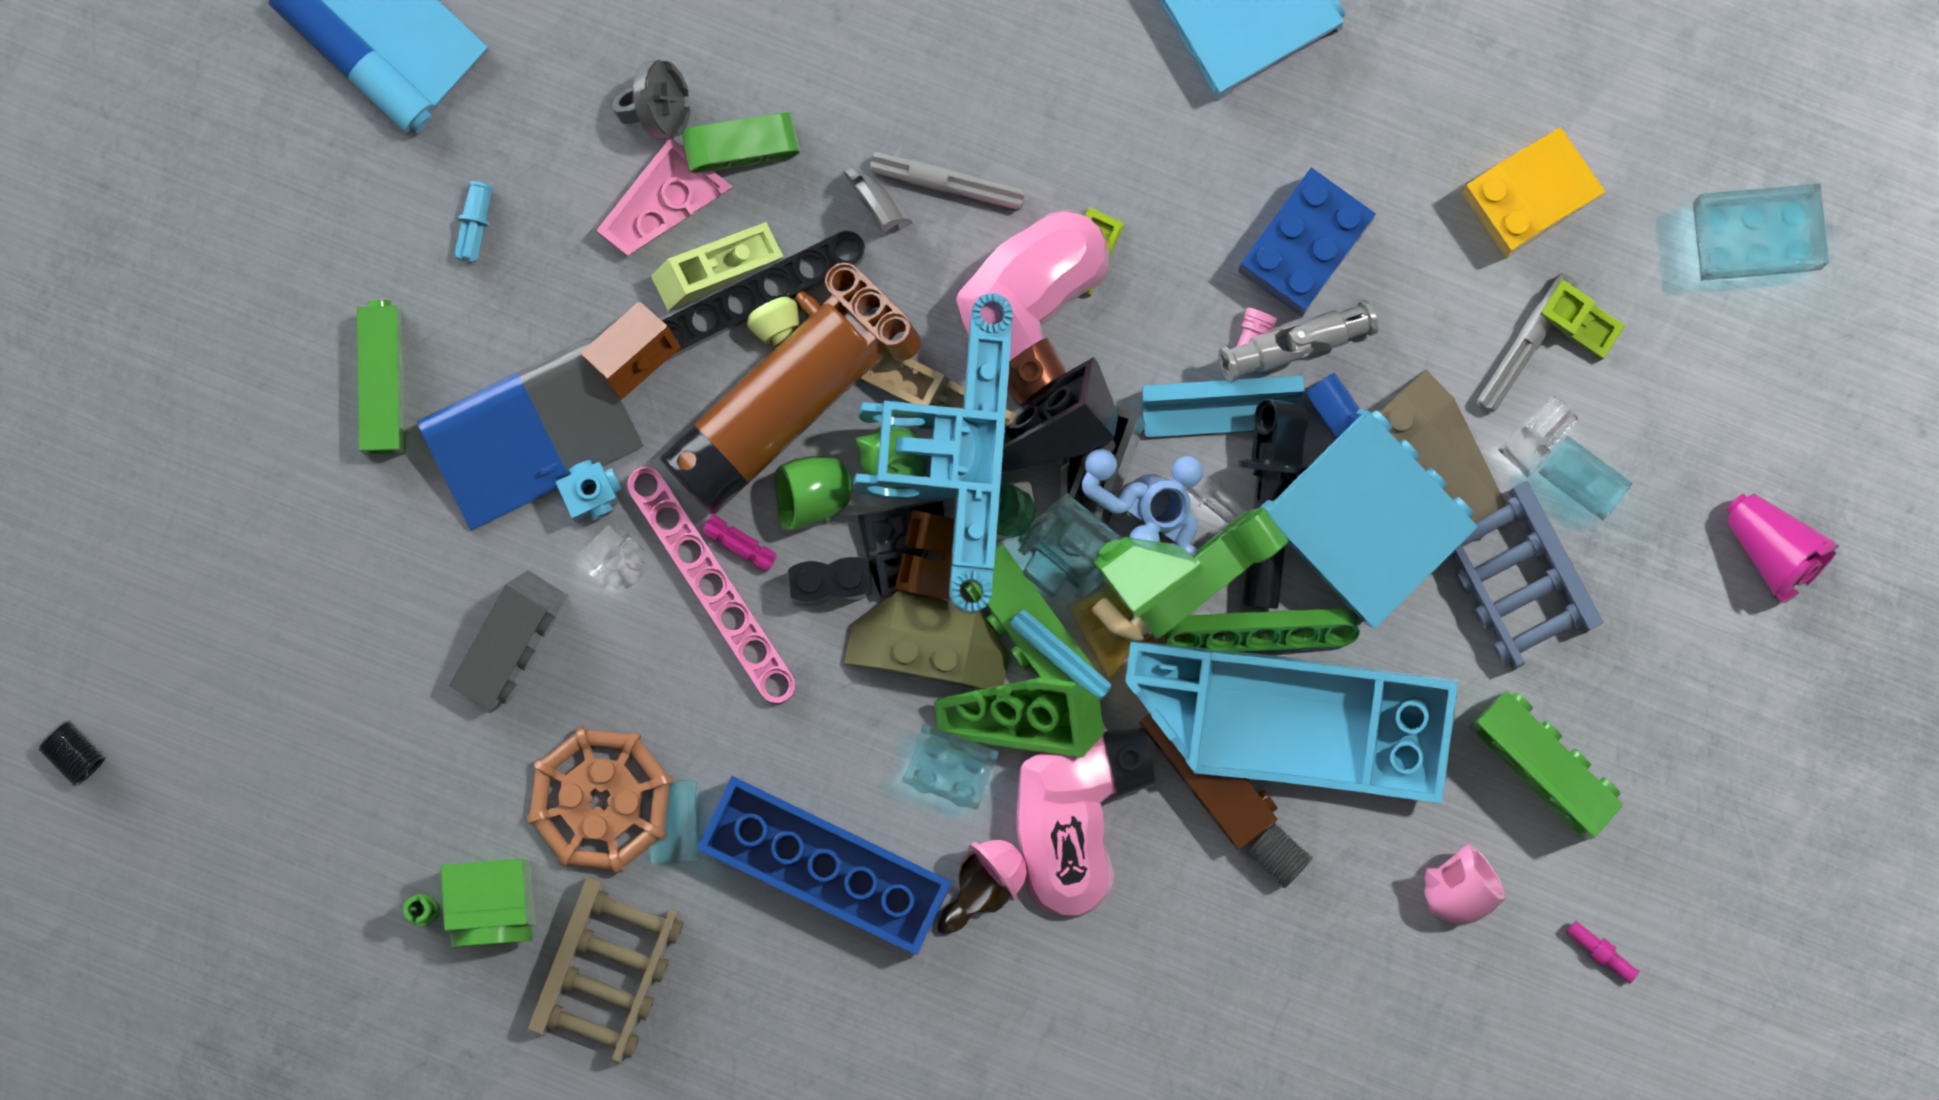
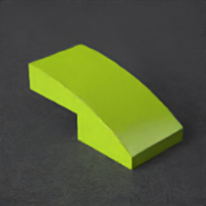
M1562 279L1540 314L1578 345L1600 360H1603L1626 325L1594 305L1595 300Z

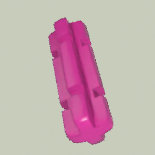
M712 515L703 528L706 536L714 541L719 539L721 545L747 561L751 559L754 561L753 565L764 572H768L777 559V554L766 546L760 547L758 541L734 526L728 527L727 522L716 515Z

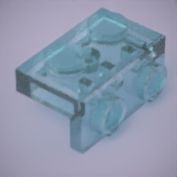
M923 724L902 782L912 786L919 792L931 793L950 800L956 806L977 810L987 788L999 752Z

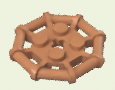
M584 725L577 727L575 734L543 759H537L533 766L536 768L531 809L530 814L526 817L528 824L534 825L560 859L559 864L567 868L569 865L614 870L615 874L624 872L626 865L659 839H665L667 835L665 824L670 785L674 784L672 775H668L644 745L641 741L642 736L634 731L632 734L592 730L587 729ZM592 746L623 750L617 761L595 758ZM582 748L585 758L582 763L566 775L556 770L558 766ZM632 755L649 776L650 781L640 784L626 765ZM553 777L561 782L559 805L556 808L547 810L550 780ZM595 790L601 793L606 790L609 791L611 796L607 799L609 804L607 809L603 810L599 806L594 809L592 808L591 802L594 799L592 793ZM654 790L649 823L640 818V804L643 793ZM559 816L563 817L575 833L569 845L549 819ZM634 825L645 830L619 850L617 839ZM584 839L607 841L609 854L579 850Z

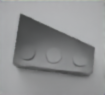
M1115 406L1118 412L1115 436L1109 444L1100 449H1106L1114 455L1117 467L1115 473L1109 479L1100 481L1098 485L1118 498L1145 422L1139 414ZM1094 448L1083 455L1063 459L1061 466L1060 515L1068 523L1104 535L1112 512L1088 498L1082 489V480L1087 472L1085 461L1092 451L1097 450Z
M529 570L507 583L449 686L489 711L501 702L506 705L518 687V684L514 682L520 671H525L533 661L537 650H535L537 644L550 631L556 620V614L568 597V594Z

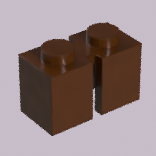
M911 511L905 546L943 553L944 556L942 561L903 553L895 589L950 600L949 590L955 519L926 512Z

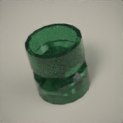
M1001 479L997 535L1004 538H1015L1021 536L1031 526L1035 516V505L1029 493Z

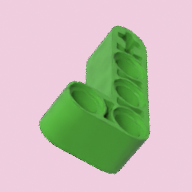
M1264 507L1247 511L1191 555L1201 564L1204 569L1203 572L1139 617L1155 638L1164 635L1253 563L1262 562L1278 552L1288 543V538Z

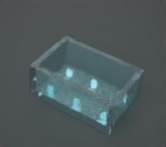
M1821 183L1700 194L1693 202L1701 281L1820 271L1829 263Z

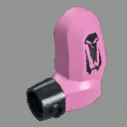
M1143 728L1104 731V735L1083 758L1039 752L1022 762L1019 768L1016 814L1017 836L1021 854L1026 863L1025 880L1028 894L1041 910L1058 917H1081L1097 909L1112 891L1114 870L1103 839L1104 817L1101 803L1116 794L1118 799L1156 785L1151 755Z

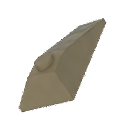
M1425 370L1382 409L1380 413L1392 425L1389 433L1398 442L1402 439L1406 440L1419 453L1420 456L1416 461L1423 469L1427 471L1429 468H1432L1447 483L1443 490L1452 499L1458 496L1472 509L1474 514L1470 518L1475 523L1507 505L1455 398Z

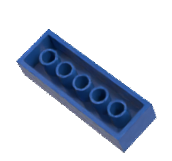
M731 776L696 848L917 956L953 883L930 870L734 776Z

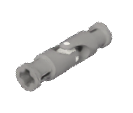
M1363 300L1358 303V307L1340 313L1333 310L1316 316L1306 324H1293L1252 337L1249 343L1232 349L1226 346L1218 350L1219 364L1225 378L1232 383L1237 381L1240 375L1255 370L1264 372L1307 357L1312 352L1327 351L1345 345L1350 338L1365 333L1369 336L1375 335L1379 330L1377 315L1371 303ZM1286 336L1287 351L1279 347L1276 343L1277 339Z

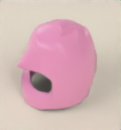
M1470 843L1462 847L1455 856L1439 868H1428L1426 870L1424 895L1428 908L1438 919L1449 924L1464 926L1476 922L1492 913L1505 899V891L1498 875L1485 856Z

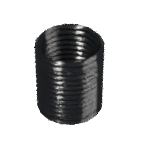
M71 720L64 721L57 726L39 746V751L42 752V755H45V758L50 763H53V766H56V769H59V772L67 780H70L73 786L80 785L88 779L105 760V754L96 745H93V742H90V739H87V736L79 728H76V725Z

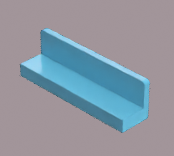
M1303 375L1239 379L1232 383L1228 380L1142 386V409L1145 422L1144 436L1146 438L1254 432L1255 410L1263 399L1303 403Z

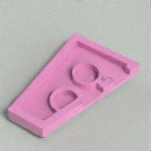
M669 138L596 232L623 254L629 256L730 190L733 186L714 171L690 173L685 149L675 140Z

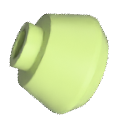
M781 297L760 306L749 314L748 329L764 344L773 343L774 347H778L799 327L796 301L788 297Z

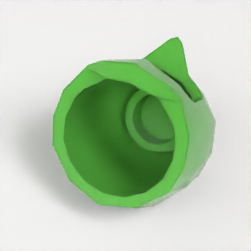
M891 425L887 473L924 477L926 474L927 455L895 452L897 437H920L910 428ZM881 426L872 430L869 435L856 438V443L860 448L859 466L865 475L877 476ZM881 485V486H879V487L892 488V489H910V488L900 487V486H887V485Z
M808 456L793 459L777 468L775 473V490L780 528L790 531L823 520L827 524L836 513L846 508L851 500V477L840 460L824 456Z

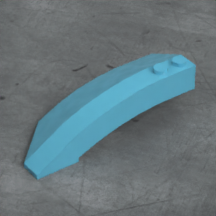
M1130 642L1125 682L1145 705L1168 739L1174 743L1195 774L1317 786L1442 804L1460 679L1292 657Z

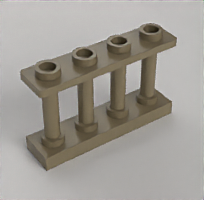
M587 876L527 1029L546 1035L549 1028L556 1030L558 1026L615 1048L611 1061L622 1064L624 1057L631 1059L640 1038V1036L634 1034L639 1019L646 1021L650 1013L654 998L648 996L654 981L661 983L669 963L668 959L663 958L668 943L676 944L684 922L678 920L680 911L671 908L666 919L611 899L608 897V893L603 891L604 882ZM601 913H605L660 934L652 956H646L594 936V931L588 929L593 914L600 916ZM588 950L645 972L637 995L579 974V969L573 967L578 953L582 952L585 954ZM573 988L630 1010L622 1034L564 1012V1007L558 1005L563 991L567 990L570 992Z

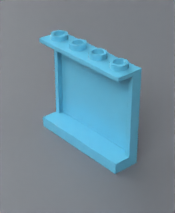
M1159 0L1217 100L1232 93L1233 87L1334 30L1335 33L1341 31L1344 23L1342 17L1345 16V11L1339 0Z
M1359 409L1356 412L1359 417L1275 501L1268 499L1260 508L1264 507L1288 538V544L1363 623L1376 629L1478 526L1470 518L1474 514L1472 509L1458 496L1452 499L1443 490L1447 485L1443 478L1432 468L1425 471L1416 461L1420 456L1419 453L1406 440L1402 439L1398 442L1389 433L1392 425L1380 412L1375 410L1371 413L1370 411Z

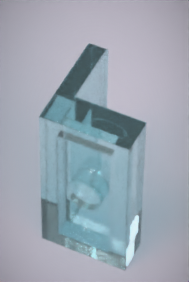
M695 779L678 780V782L670 785L665 824L667 835L664 840L659 839L651 846V861L654 864L700 862V851L696 849L700 839L698 790ZM654 790L649 791V813H650V815H651V807H652V800H653V792H654Z

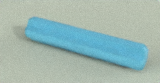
M1022 609L1011 620V628L1072 681L1098 697L1099 700H1102L1109 692L1111 684L1026 610Z

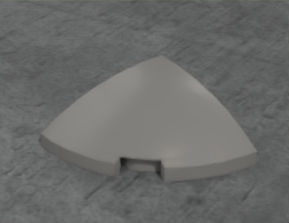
M852 167L844 171L864 206L868 205L884 232L894 226L900 231L913 223L897 200L875 180Z

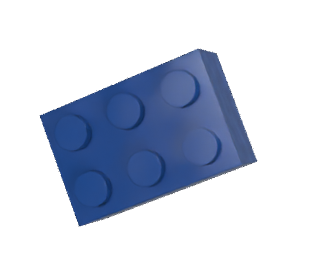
M1311 167L1242 260L1238 271L1303 317L1371 225L1376 213Z

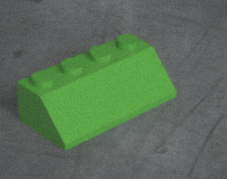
M1506 690L1469 728L1584 841L1595 838L1624 805L1617 798L1621 794L1620 791L1605 777H1602L1599 781L1588 770L1591 763L1578 750L1574 748L1569 752L1559 742L1562 735L1552 724L1546 720L1540 723L1529 712L1533 707L1521 694L1515 692L1511 695Z

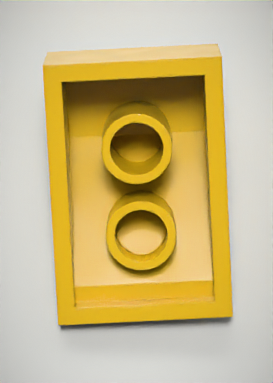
M1560 127L1468 183L1462 195L1507 259L1605 194L1606 191Z

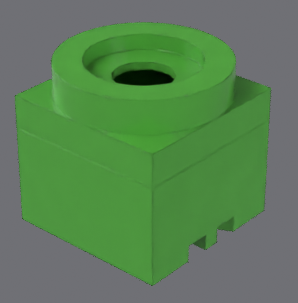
M521 858L441 865L445 931H450L451 947L486 946L532 941L535 911L530 860Z

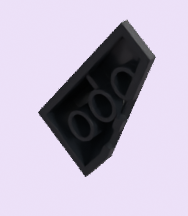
M1094 357L1051 383L1054 391L1037 404L1032 398L1021 406L1022 411L1017 414L1013 422L1008 426L1005 424L1001 472L1080 456L1094 448H1103L1111 442L1115 436L1118 412L1099 363Z

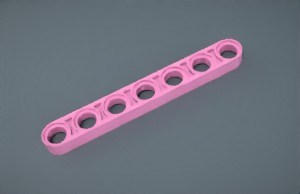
M640 467L633 471L628 479L630 495L761 695L773 704H782L789 701L795 692V680L662 476L651 467ZM642 475H651L657 480L656 492L651 496L643 497L635 490L636 480ZM664 508H673L679 514L678 525L671 530H664L657 524V515ZM694 541L700 545L701 555L696 562L685 563L679 558L678 550L684 542ZM709 574H715L723 581L722 591L714 597L704 595L700 589L702 579ZM732 607L741 609L745 615L744 624L737 630H729L722 623L723 613ZM752 641L762 642L767 649L765 659L757 664L748 662L744 657L745 646ZM781 674L789 682L788 691L781 697H773L767 693L766 682L772 675Z

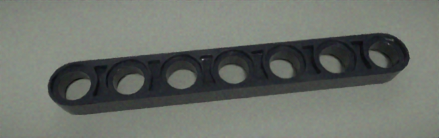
M845 230L838 232L663 319L662 321L669 328L676 329L680 334L678 344L681 348L668 360L748 321V316L751 312L772 300L781 297L793 299L798 292H807L825 283L828 271L836 264L844 262L850 263L855 267L858 266L865 257V246L862 238L853 231ZM845 239L855 241L859 247L857 256L848 261L840 259L836 254V246ZM808 257H816L823 263L821 274L815 278H807L800 271L802 261ZM775 274L781 275L787 280V289L778 296L768 294L764 288L767 278ZM738 292L748 294L752 300L750 309L742 314L735 313L729 308L731 296ZM709 310L715 315L716 323L709 331H699L694 327V316L699 311Z

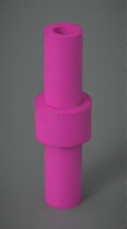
M1577 920L1566 931L1569 936L1591 952L1589 954L1590 958L1600 966L1606 964L1629 984L1639 974L1640 971L1615 952L1616 946L1606 938L1600 940Z

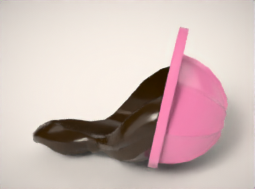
M990 840L980 844L973 842L968 846L969 851L965 853L961 861L958 874L960 894L955 901L944 909L937 926L939 933L957 932L967 924L971 915L978 912H996L1003 908L1009 900L1013 901L1017 898V893L1025 881L1026 863L1022 854L1013 844L1002 840Z

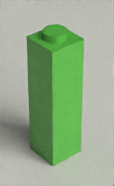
M390 300L368 301V307H357L359 451L364 455L405 454L403 312L398 306H392V301Z

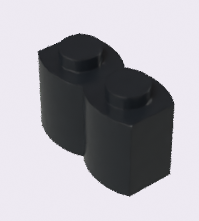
M841 558L829 565L818 561H806L795 564L788 569L791 599L793 602L801 605H818L832 598L841 601H858L873 594L870 564L868 560L863 558Z

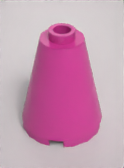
M1755 493L1748 497L1741 494L1726 510L1730 514L1726 521L1775 598L1781 604L1788 602L1799 594L1794 588L1796 585L1801 586L1805 582L1810 584L1836 555L1834 550L1839 548V545L1829 537Z

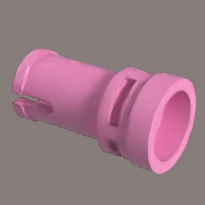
M1247 308L1241 326L1243 331L1237 347L1249 343L1252 337L1271 332L1277 318L1262 311Z

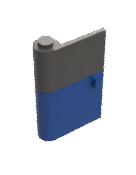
M590 337L417 421L419 429L470 530L557 489L556 481L571 475L569 469L576 464L591 460L592 464L600 462L604 466L643 447V443L622 401L611 391L602 375L581 355V352L593 342Z

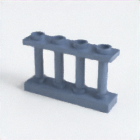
M1528 480L1509 491L1512 499L1507 501V506L1476 521L1475 524L1478 527L1447 557V559L1453 557L1460 569L1456 573V577L1463 591L1466 594L1473 593L1479 607L1475 608V613L1485 630L1491 628L1498 642L1494 644V648L1498 657L1505 666L1511 664L1513 670L1525 665L1520 653L1571 626L1575 628L1581 626L1584 633H1587L1604 623ZM1515 519L1518 522L1524 520L1531 533L1526 536L1527 541L1475 568L1473 567L1463 546ZM1533 555L1537 557L1543 555L1550 570L1546 571L1545 577L1493 604L1482 584L1483 581ZM1553 590L1556 593L1563 592L1569 604L1565 607V612L1514 639L1511 638L1501 619L1503 616Z

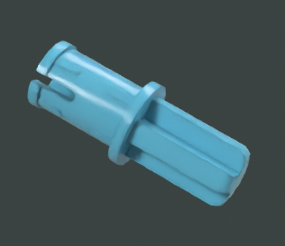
M469 181L463 215L458 216L461 226L455 249V257L466 262H476L479 257L484 229L489 227L490 224L486 219L494 186L483 182Z

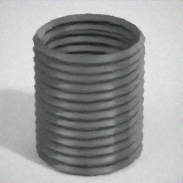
M1273 823L1247 851V855H1250L1255 860V863H1258V866L1264 868V871H1267V874H1270L1273 880L1279 882L1282 888H1286L1313 859V856L1305 852V849H1302L1299 843L1293 841V838H1290V835H1287V832H1284V829L1277 825V823Z

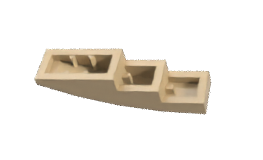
M887 353L860 378L862 381L903 403L964 408V386L949 380L945 375L912 359L904 361L895 360ZM1006 409L1005 424L1007 426L1011 424L1017 414Z

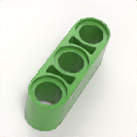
M790 112L704 124L681 132L690 173H703L784 160L794 157L801 152L793 115Z

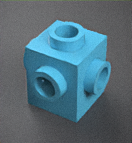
M586 460L576 464L569 469L571 475L556 481L568 511L575 522L589 516L592 521L603 518L614 511L612 505L619 503L615 493L622 490L613 469L605 470L600 462L592 464L591 460ZM590 486H597L596 491L592 495H586V491Z

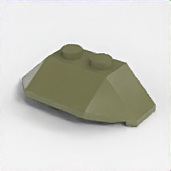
M897 591L851 625L844 664L982 690L1004 685L1009 653L981 611L974 614H966L957 610L949 600Z

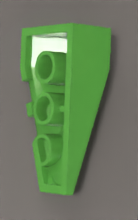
M1036 678L942 697L934 702L939 737L1083 758L1104 735L1099 698L1075 682Z

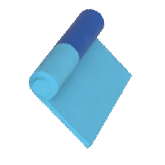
M269 0L268 2L275 12L405 134L413 130L419 133L431 122L433 115L430 113L489 49L479 37L439 0Z

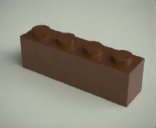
M1151 713L1139 721L1140 726L1237 851L1278 820L1273 814L1278 809L1274 801L1264 790L1257 793L1249 783L1250 779L1195 774L1174 743L1168 739L1152 718Z

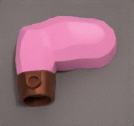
M1070 210L1049 213L1029 228L998 246L957 295L958 309L968 335L970 331L971 310L981 296L987 293H997L1000 296L1003 295L1006 300H1009L1013 316L1007 392L1020 406L1031 398L1035 400L1052 388L1051 383L1067 372L1050 338H1043L1041 325L1053 318L1066 303L1082 295L1087 290L1096 287L1108 271L1109 246L1103 231L1089 217ZM988 304L981 308V318L987 324L994 325L1002 321V311L996 305Z

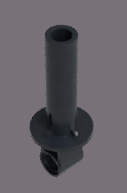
M1263 399L1256 407L1251 459L1238 460L1237 465L1238 467L1254 469L1252 474L1257 476L1253 509L1260 508L1268 499L1275 501L1292 484L1293 479L1298 478L1296 473L1302 474L1308 468V466L1302 464L1305 432L1308 425V411L1301 402ZM1285 546L1268 559L1253 563L1246 569L1242 605L1271 609L1279 608Z

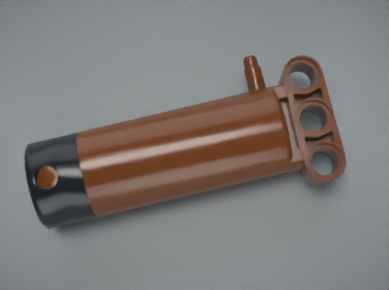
M843 262L836 264L828 271L825 284L832 296L822 305L806 292H798L795 300L809 317L661 455L660 460L664 466L710 514L718 513L887 353L895 360L904 361L914 357L920 350L921 338L907 316L854 265ZM854 283L849 290L842 292L846 285ZM879 307L875 314L867 316L870 310ZM905 332L900 339L892 341L896 334Z

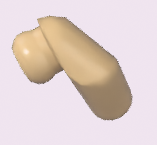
M1107 597L1101 599L1092 609V612L1111 633L1130 641H1142L1145 639L1143 636L1150 632L1140 617L1134 616L1129 622Z

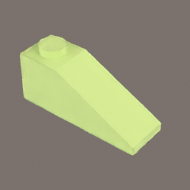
M767 222L669 258L651 275V278L667 310L670 311L702 299L781 260L784 256Z

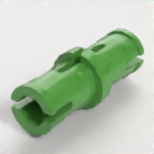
M417 894L405 902L403 913L412 924L427 926L438 919L440 908L431 896ZM423 904L424 913L420 916L419 908Z

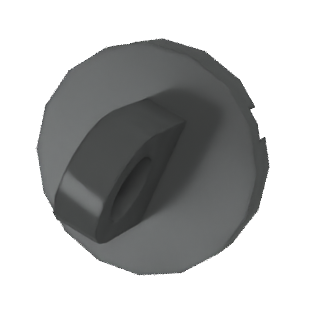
M667 60L646 62L637 70L633 87L623 91L615 98L612 109L620 122L624 124L641 122L642 127L647 133L658 140L678 137L686 129L690 117V106L685 107L684 97L689 96L688 87L682 73L673 63Z

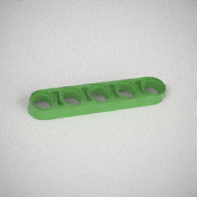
M1338 608L1189 615L1165 633L1164 637L1166 645L1240 652L1342 647L1355 642L1360 635V629L1356 614L1352 610ZM1348 625V627L1343 629L1332 630L1333 628H1336L1338 626ZM1310 627L1304 631L1294 632L1298 628ZM1270 629L1264 633H1254L1258 630ZM1221 631H1231L1224 635H1214ZM1180 633H1191L1183 637H1174Z

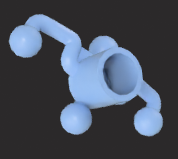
M1097 449L1087 456L1085 461L1087 472L1082 480L1084 494L1114 514H1122L1128 511L1137 522L1143 524L1131 531L1130 538L1160 542L1158 533L1161 532L1172 539L1175 545H1180L1190 555L1198 550L1190 544L1197 531V522L1190 513V498L1186 491V488L1196 486L1203 476L1202 465L1196 458L1184 456L1173 463L1171 470L1173 480L1157 474H1145L1128 484L1117 498L1098 485L1100 481L1109 479L1115 473L1117 463L1114 455L1106 449ZM1168 490V507L1161 516L1154 519L1150 511L1152 498L1158 492Z

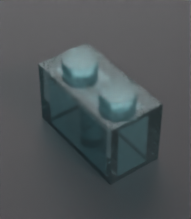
M1568 435L1561 441L1538 472L1602 521L1611 514L1633 484Z

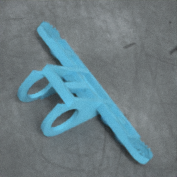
M987 293L981 296L971 310L963 409L884 401L883 404L862 402L859 408V419L866 423L880 422L881 431L877 476L856 474L853 480L854 491L872 497L895 500L957 498L949 596L953 606L966 614H974L983 610L989 603L992 595L1013 316L1009 300H1006L1003 295L1000 296L997 293ZM993 304L999 307L1003 314L1002 321L994 325L987 324L986 321L984 322L980 313L983 306ZM901 414L914 416L918 418H895L891 417V415ZM891 425L917 426L923 429L934 428L933 439L896 438L895 452L931 456L930 478L887 473ZM881 485L900 486V487H906V488H911V489H892V488H884V487H879V486H881ZM974 582L980 587L982 597L978 602L971 604L962 600L959 590L963 583Z

